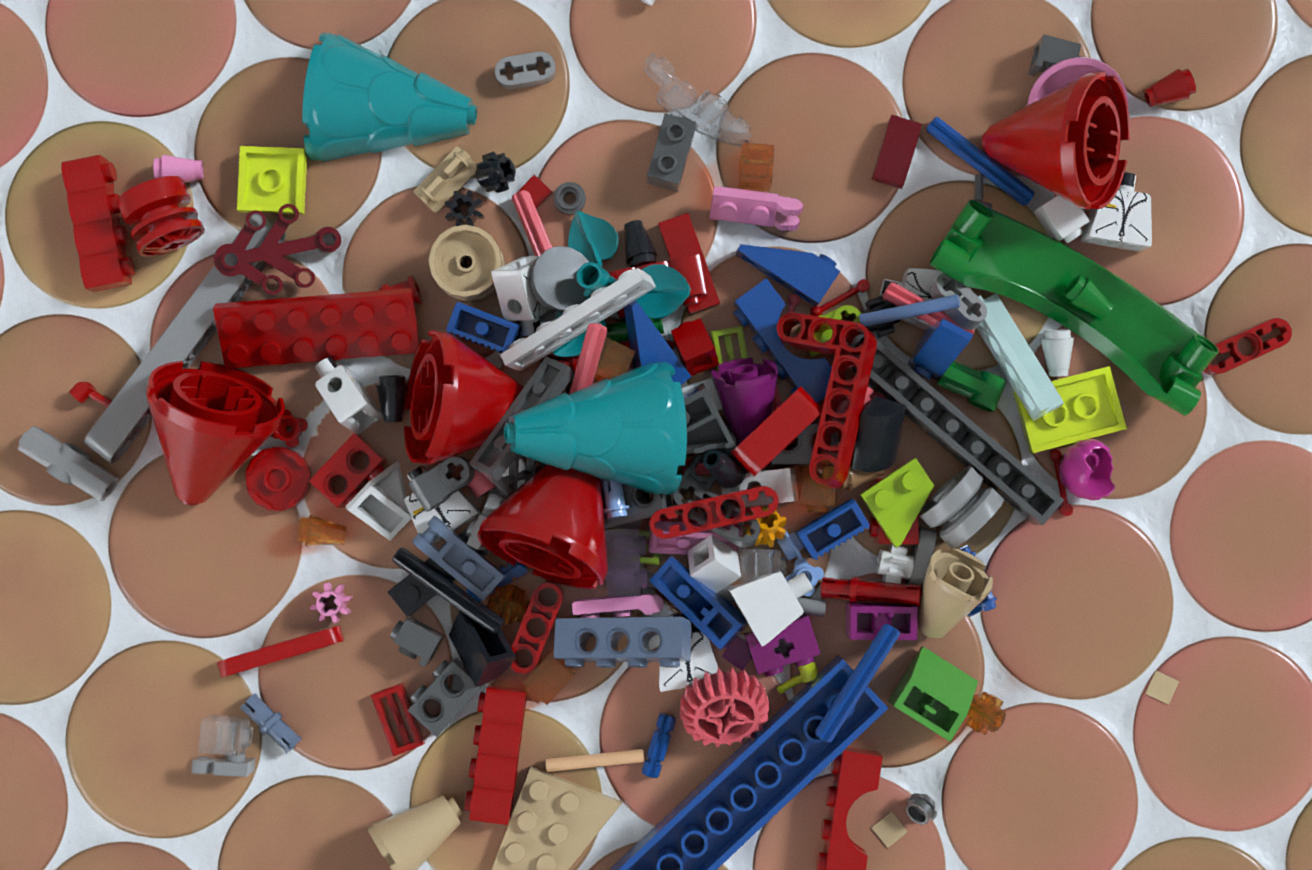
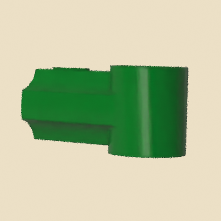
M953 361L945 373L938 378L936 385L967 398V402L980 409L994 412L1007 381L986 371L978 372Z

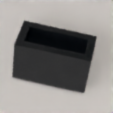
M874 396L861 413L852 469L864 472H877L888 469L895 463L906 405Z
M459 611L449 637L475 687H478L503 674L512 665L516 655L501 629L496 634L490 633Z

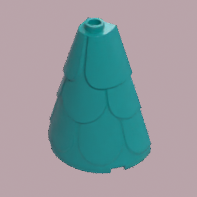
M323 32L319 35V41H323L322 44H314L305 78L302 123H306L305 126L309 129V135H304L303 139L305 150L310 160L325 162L368 152L377 153L411 144L415 147L468 135L470 125L476 124L477 106L473 105L472 99L424 72L418 74L385 55H379L340 34L335 35Z
M647 363L611 379L598 381L569 395L566 393L560 394L510 416L509 423L504 425L505 443H510L511 452L563 470L571 468L608 482L615 481L655 495L674 494L682 480L681 475H677L678 466L685 465L687 450V422L680 382H673L671 375H675V369L670 363Z

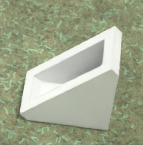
M399 460L369 481L346 506L348 511L390 541L411 519L404 501L406 492Z

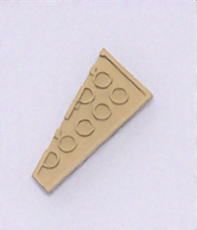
M531 766L492 870H569L620 807L622 801Z

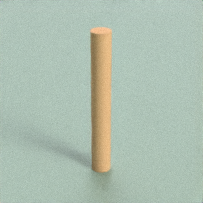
M643 749L550 758L546 759V771L554 772L644 762Z

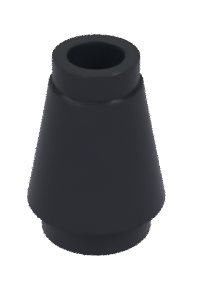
M634 220L624 225L626 263L630 264L631 268L655 263L657 252L642 221Z
M403 375L379 376V384H376L383 422H403L409 384L405 383V376Z
M711 449L703 457L704 466L721 487L734 488L743 482L746 475L745 467L734 456Z

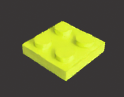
M240 146L237 211L249 213L253 210H258L262 213L278 214L281 206L292 204L298 209L299 215H305L307 153L305 148ZM286 208L283 209L282 214H294V212Z

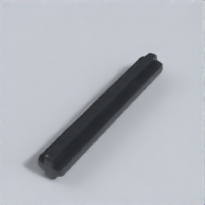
M401 547L396 551L392 558L393 563L490 633L496 634L499 632L505 622L502 617L406 548Z

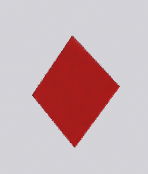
M535 175L519 190H525L530 193L536 209L552 193Z

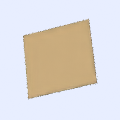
M1156 670L1145 694L1169 705L1180 681Z
M892 811L872 827L873 831L887 848L908 832Z

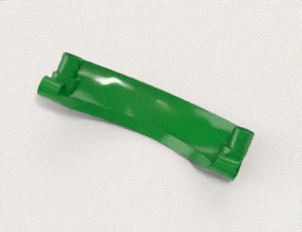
M969 200L929 262V265L964 286L987 290L1011 298L1062 324L1103 353L1145 393L1183 416L1188 415L1197 405L1201 397V391L1195 387L1203 379L1202 372L1219 353L1218 348L1210 340L1198 334L1164 307L1106 268L1048 235L990 209L975 200ZM1076 276L1089 277L1108 301L1114 304L1112 311L1105 319L1100 320L1098 317L1067 303L1068 299L1063 296V293Z

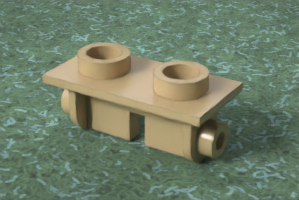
M456 146L413 193L437 214L445 206V201H450L454 196V191L458 192L473 177L477 168L476 163L466 151Z

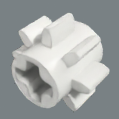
M889 544L888 551L882 549L879 551L876 573L883 575V582L901 584V579L909 580L911 578L914 556L906 555L908 548L902 546L894 548L892 544Z

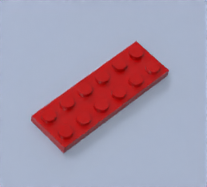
M412 288L216 303L212 308L225 369L322 361L329 357L333 360L415 354L420 344Z

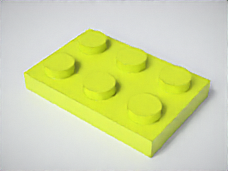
M1110 366L1051 381L1064 404L1035 421L1032 420L1016 392L1013 391L1029 454L1127 429Z

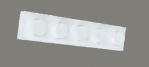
M641 269L628 270L622 273L618 281L610 286L595 290L591 294V298L583 303L568 307L563 312V315L556 320L545 322L538 326L536 332L529 337L514 341L509 346L510 349L500 354L505 366L522 371L585 332L590 323L601 322L656 286L651 276Z

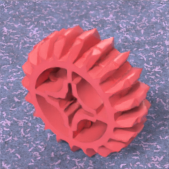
M718 667L715 674L705 671L704 678L694 677L693 685H687L685 694L681 695V709L679 711L684 728L687 733L692 735L694 741L701 740L704 746L712 742L716 748L721 744H727L731 747V744L737 741L743 744L744 738H754L755 732L763 730L764 722L768 721L769 700L762 683L758 682L755 675L748 676L745 670L736 673L731 667L728 672H722Z

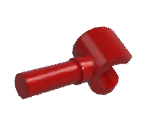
M78 382L69 391L80 403H84L89 397L106 407L112 402V400L97 392L89 382Z

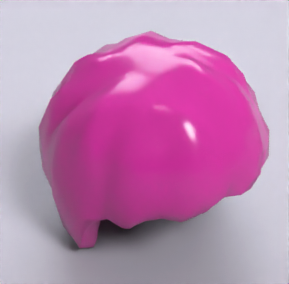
M1093 438L1077 441L1074 445L1067 448L1064 460L1059 465L1061 483L1071 494L1083 499L1100 500L1102 497L1109 496L1116 489L1111 481L1114 468L1110 448L1103 444V442Z

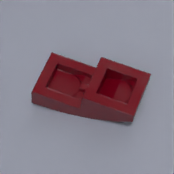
M891 114L871 180L896 188H903L922 126L921 123Z

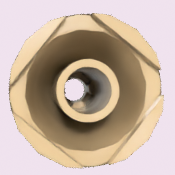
M940 549L931 556L920 600L921 606H919L917 613V627L925 636L930 638L944 637L980 604L992 590V575L988 578L984 572L986 566L970 553L960 549H951L950 553H941L943 549Z
M440 796L372 823L367 829L380 853L389 863L391 870H418L461 824L458 817L463 813L453 797L447 801L444 796Z

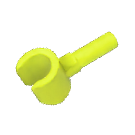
M815 661L798 667L800 674L795 675L776 687L778 692L782 694L801 682L813 681L817 677L818 671Z

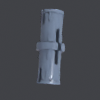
M256 693L245 701L246 704L244 703L240 707L261 728L259 731L263 735L268 734L286 754L301 741L302 737L298 736L281 719L283 715L279 712L274 713Z

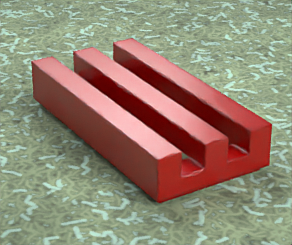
M403 682L370 695L393 757L425 744L417 719L407 711L411 707V703ZM397 692L415 740L413 742L409 738L393 693ZM385 696L404 744L400 747L381 700Z

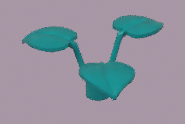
M576 211L569 231L568 247L582 253L589 261L580 266L576 276L579 285L586 289L584 296L589 299L595 290L608 287L618 281L610 277V274L602 268V261L613 257L617 250L618 234L615 228L607 221L581 211ZM653 264L642 269V271L651 276L656 286L636 299L649 318L662 319L668 317L689 297L691 291L689 283L675 269L662 264ZM558 311L555 320L562 316L563 313H560V311ZM605 319L599 322L602 326L606 327ZM586 331L554 350L553 354L559 357L580 356Z

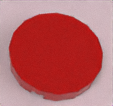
M286 447L267 448L256 454L248 464L245 471L246 489L248 495L257 505L267 510L285 511L296 507L306 498L311 488L309 480L312 474L307 461L300 453Z

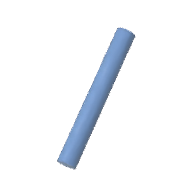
M958 294L860 314V324L867 327L959 308L960 300Z

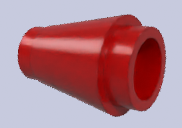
M1177 69L1144 89L1143 92L1148 106L1153 107L1155 105L1158 106L1189 99L1190 95L1196 93V84L1189 69L1182 71Z

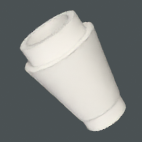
M1070 329L1044 331V338L1041 339L1048 376H1068L1074 337H1071Z

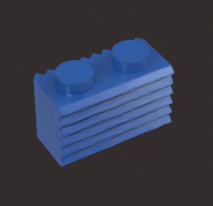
M457 302L446 330L453 336L502 354L510 349L509 346L514 341L519 339L522 328L518 324Z
M849 499L797 530L795 534L801 541L808 557L818 560V556H823L824 552L829 553L830 549L835 550L836 545L840 546L841 542L846 543L847 539H852L853 535L857 536L858 532L863 533L864 529H869L870 524L856 501Z

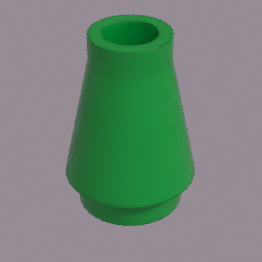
M1076 276L1063 293V296L1068 299V304L1086 311L1100 320L1105 319L1114 307V304L1108 301L1089 277Z

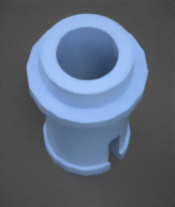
M601 479L606 506L603 512L607 514V519L627 517L626 510L630 508L629 505H625L622 484Z

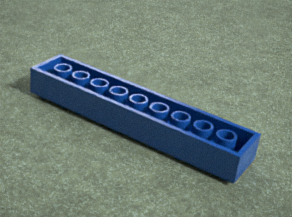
M839 655L836 656L817 674L813 681L805 685L763 725V730L756 731L754 738H749L609 870H717L875 722L888 707L867 686L832 742L827 743L817 737L815 730L854 671Z

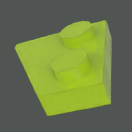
M913 458L859 494V496L894 548H897L905 539L934 484L917 459Z

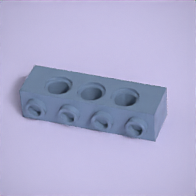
M684 617L556 618L554 658L565 662V667L584 668L585 662H596V667L615 668L616 662H628V667L646 668L648 667V662H660V667L677 668L680 667V662H691L692 622ZM626 635L628 644L624 650L619 651L617 648L618 640ZM655 635H659V647L654 651H650V639ZM595 636V647L591 651H587V640Z

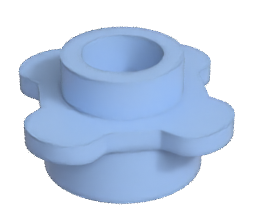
M786 531L783 540L776 538L778 545L789 561L795 557L802 558L799 551L804 547L795 532L788 534Z
M798 558L794 562L795 567L791 574L786 576V581L804 572L807 574L808 580L813 587V590L804 594V596H812L815 593V585L818 580L824 577L823 569L809 565L804 558Z

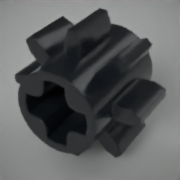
M494 151L482 155L483 162L476 164L475 174L478 183L486 188V192L495 190L496 193L509 190L508 183L515 181L516 173L511 159L505 157V153L496 155Z
M468 190L466 195H460L457 191H454L455 198L452 202L445 201L444 203L446 207L451 209V213H448L445 218L447 221L456 219V226H475L474 222L477 218H485L477 209L482 207L484 203L482 199H477L473 202V192L471 190ZM464 204L469 208V215L465 217L460 213V206Z
M882 296L868 300L865 303L867 309L860 311V313L865 314L896 306L889 301L884 302ZM900 320L867 326L866 328L871 333L876 332L878 338L893 333L895 331L893 325L899 323Z

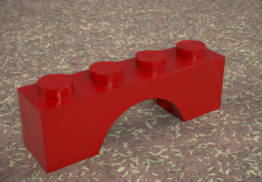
M847 747L831 762V773L835 774L833 786H828L826 793V806H830L829 818L823 819L821 839H825L824 851L818 852L816 870H866L868 855L862 847L849 838L846 821L852 804L860 796L878 790L883 756L878 751Z

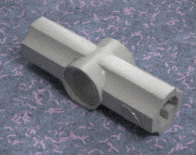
M32 426L19 440L18 450L47 467L46 471L50 475L69 485L74 484L99 501H105L117 486L119 477L90 460L88 453L70 443L61 442L42 428Z

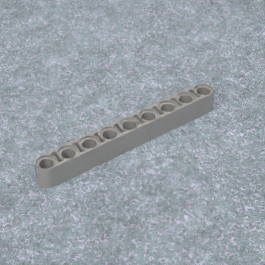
M253 215L249 222L252 226L258 227L261 225L262 220L258 215ZM266 218L265 226L254 233L245 250L260 247L274 223ZM286 232L283 234L278 243H282L286 237ZM227 254L224 258L225 263L229 266H234L237 263V258L233 254ZM264 261L249 263L259 271H262L267 265ZM214 266L90 430L84 440V444L111 464L117 462L152 418L146 397V388L151 372L163 364L176 361L183 362L182 369H189L217 331L212 309L216 303L239 302L253 281L241 274L234 277L224 276Z

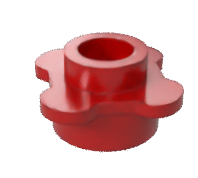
M285 410L281 425L271 437L286 442V445L290 448L297 447L302 432L308 429V422L303 418L298 419L294 417L290 410ZM287 426L292 427V430L290 432L286 430Z

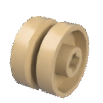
M470 225L451 227L440 234L432 245L429 256L431 275L438 286L455 300L467 303L483 301L493 295L496 289L491 271L505 265L503 253L492 236L480 227ZM470 259L472 265L469 268H464L466 266L465 261Z

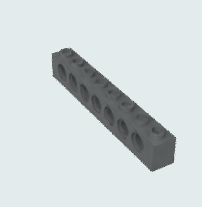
M860 334L853 339V348L859 347L863 343L864 334ZM877 340L876 353L868 384L879 393L881 392L889 400L906 405L905 415L965 467L971 466L983 478V482L987 486L992 487L1033 525H1044L1064 499ZM851 367L857 373V367Z

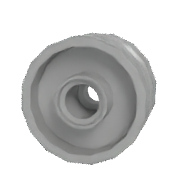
M971 466L965 467L940 487L919 513V517L930 528L938 527L945 523L940 530L939 536L951 549L957 548L978 532L993 517L1004 501L992 487L979 490L983 478Z

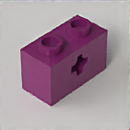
M846 602V636L850 640H874L885 623L900 632L897 640H917V606Z
M806 614L799 616L763 647L753 631L744 633L757 674L764 673L765 677L783 672L782 666L795 663L796 667L810 664L815 661L813 656L821 654L809 616ZM784 639L786 643H791V646L787 647L785 655H782L779 650H774V648L779 646L778 640Z

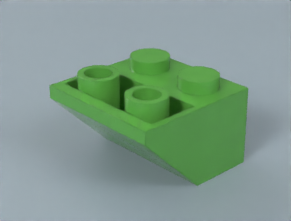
M921 646L889 697L888 702L951 742L969 712L978 681Z

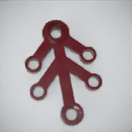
M284 204L278 210V218L260 247L245 250L254 233L261 230L266 224L265 215L261 211L253 210L247 214L245 225L234 243L220 246L214 254L213 262L217 271L222 275L234 277L241 274L261 286L266 294L276 295L283 287L281 279L276 275L267 276L249 263L264 261L292 278L298 287L308 288L315 281L314 273L308 268H299L281 256L318 249L325 254L332 253L340 247L341 235L335 228L323 227L316 232L315 236L278 243L288 226L293 224L299 217V211L296 206ZM283 209H291L294 212V218L286 220L282 215ZM258 215L262 220L261 225L258 227L252 226L249 222L250 216ZM324 234H331L334 237L333 245L329 246L323 242ZM227 254L235 255L237 258L236 265H227L224 260ZM301 272L309 274L310 282L308 284H302L299 281L298 276ZM274 279L277 281L278 288L276 291H269L266 288L267 280Z

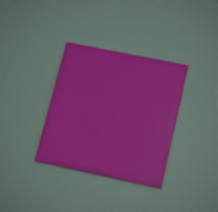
M738 636L721 656L740 670H744L751 660L747 642Z

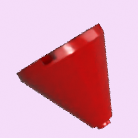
M1106 72L1087 73L990 125L982 136V147L992 159L1082 209H1102L1113 200L1119 190L1127 160H1119L1121 140H1130L1129 111L1125 93L1115 76H1106Z
M434 330L428 332V336H433L431 341L421 340L412 362L405 409L410 410L411 427H403L405 448L409 459L413 463L426 465L480 448L524 388L522 384L449 333Z
M176 361L163 364L151 372L146 388V397L175 495L182 503L195 506L206 502L279 428L284 415L285 404L282 398H278V401H276L271 396L273 387L236 368L225 369L224 365L200 361L199 369H182L183 362Z
M547 464L482 521L477 532V538L487 550L505 562L514 566L516 561L533 568L532 575L570 587L596 589L598 582L600 585H603L608 573L601 479L571 468L563 470Z

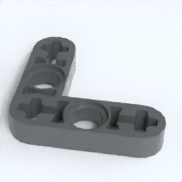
M728 430L736 445L735 435L730 430ZM736 447L721 448L720 452L733 456L731 452ZM705 452L697 453L683 474L681 483L673 494L674 506L685 504L681 502L682 495L680 493L687 494L689 491H692L695 501L717 496L710 491L716 483L714 477L701 478L695 472V468L703 463ZM724 501L721 505L725 512V518L730 519L731 515L737 517L740 513V508L728 501ZM698 507L692 508L688 513V517L704 525L707 521L706 511L702 508L701 513L696 512ZM756 519L735 524L741 528L745 524L751 527L750 533L752 536L746 534L744 538L738 535L739 529L734 525L730 526V530L725 529L726 526L711 529V531L736 546L749 547L757 541L760 525Z

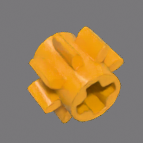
M759 505L762 508V511L768 510V508H764L762 505ZM777 509L770 516L756 519L760 525V533L755 542L756 546L768 544L772 548L776 538L784 539L786 531L783 527L787 519L786 517H780ZM747 526L746 534L752 536L750 533L751 527Z

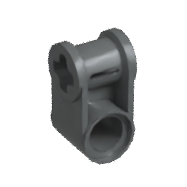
M450 457L436 467L422 473L408 484L426 512L444 503L451 495L473 480L475 469L469 464L470 461L468 459ZM453 465L463 466L464 470L460 473L462 479L452 478L451 474L454 472Z

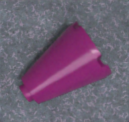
M753 358L733 359L719 364L718 372L711 371L714 387L731 432L736 437L737 446L772 414L778 371L776 363L769 359L762 358L763 364L753 363Z

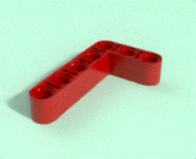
M787 313L777 323V333L782 340L796 349L835 355L809 465V473L815 482L827 488H838L845 483L848 476L876 353L877 340L863 324L800 313ZM801 324L800 333L795 337H790L792 328ZM832 329L831 338L826 342H821L822 334L826 330ZM860 334H864L863 343L859 347L853 348V339ZM851 367H857L855 377L851 380H845L846 371ZM844 399H849L848 409L843 413H838V404ZM841 431L842 439L840 443L831 446V436L835 432ZM828 464H833V475L828 479H824L823 469Z

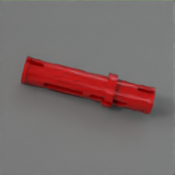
M823 577L820 592L821 598L850 600V603L856 604L858 601L921 606L922 585L862 581L859 577H852L851 580Z

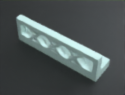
M997 293L984 300L981 295L978 296L987 308V316L977 327V330L1032 420L1035 421L1061 407L1064 404L1062 398Z

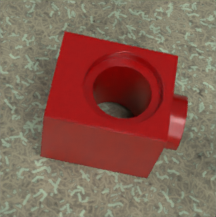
M701 318L684 322L678 328L671 330L676 349L691 376L719 365L715 347Z

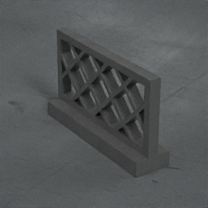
M547 356L469 463L475 470L484 474L508 498L517 491L518 481L525 479L526 483L547 464L541 462L536 467V460L511 452L510 443H505V423H509L510 416L560 395L565 387V393L569 395L575 373L569 366ZM527 458L526 470L518 472L519 460ZM509 467V475L502 477Z

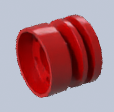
M164 176L145 181L122 193L117 199V206L124 222L129 226H135L131 230L132 240L137 242L136 249L139 255L143 257H153L178 250L191 244L204 234L205 228L202 221L198 220L197 210L193 207H186L191 202V196L183 179L179 176Z

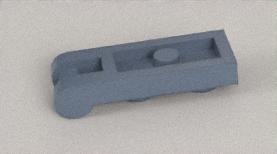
M433 516L427 523L429 527L423 534L418 533L412 542L423 553L484 601L505 577L504 572L476 549L466 545L467 542L452 531L441 519ZM438 535L446 541L440 549L432 543Z

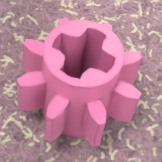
M329 582L324 584L325 592L315 591L312 593L317 600L316 604L312 605L310 609L318 610L321 614L319 621H323L328 616H331L333 623H337L340 621L339 613H351V610L346 606L347 601L353 599V596H346L342 592L345 585L341 584L333 590ZM335 596L334 603L338 607L328 609L330 603L326 598Z

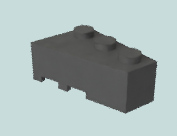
M702 383L684 392L687 422L686 454L736 447L705 385Z

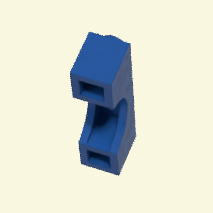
M766 278L735 300L733 306L736 310L733 311V314L743 328L748 325L755 334L752 340L762 354L767 351L777 365L778 377L781 380L787 378L793 386L790 393L793 394L802 386L818 403L825 398L832 367L825 357L803 359L793 355L784 347L777 333V323L786 304Z

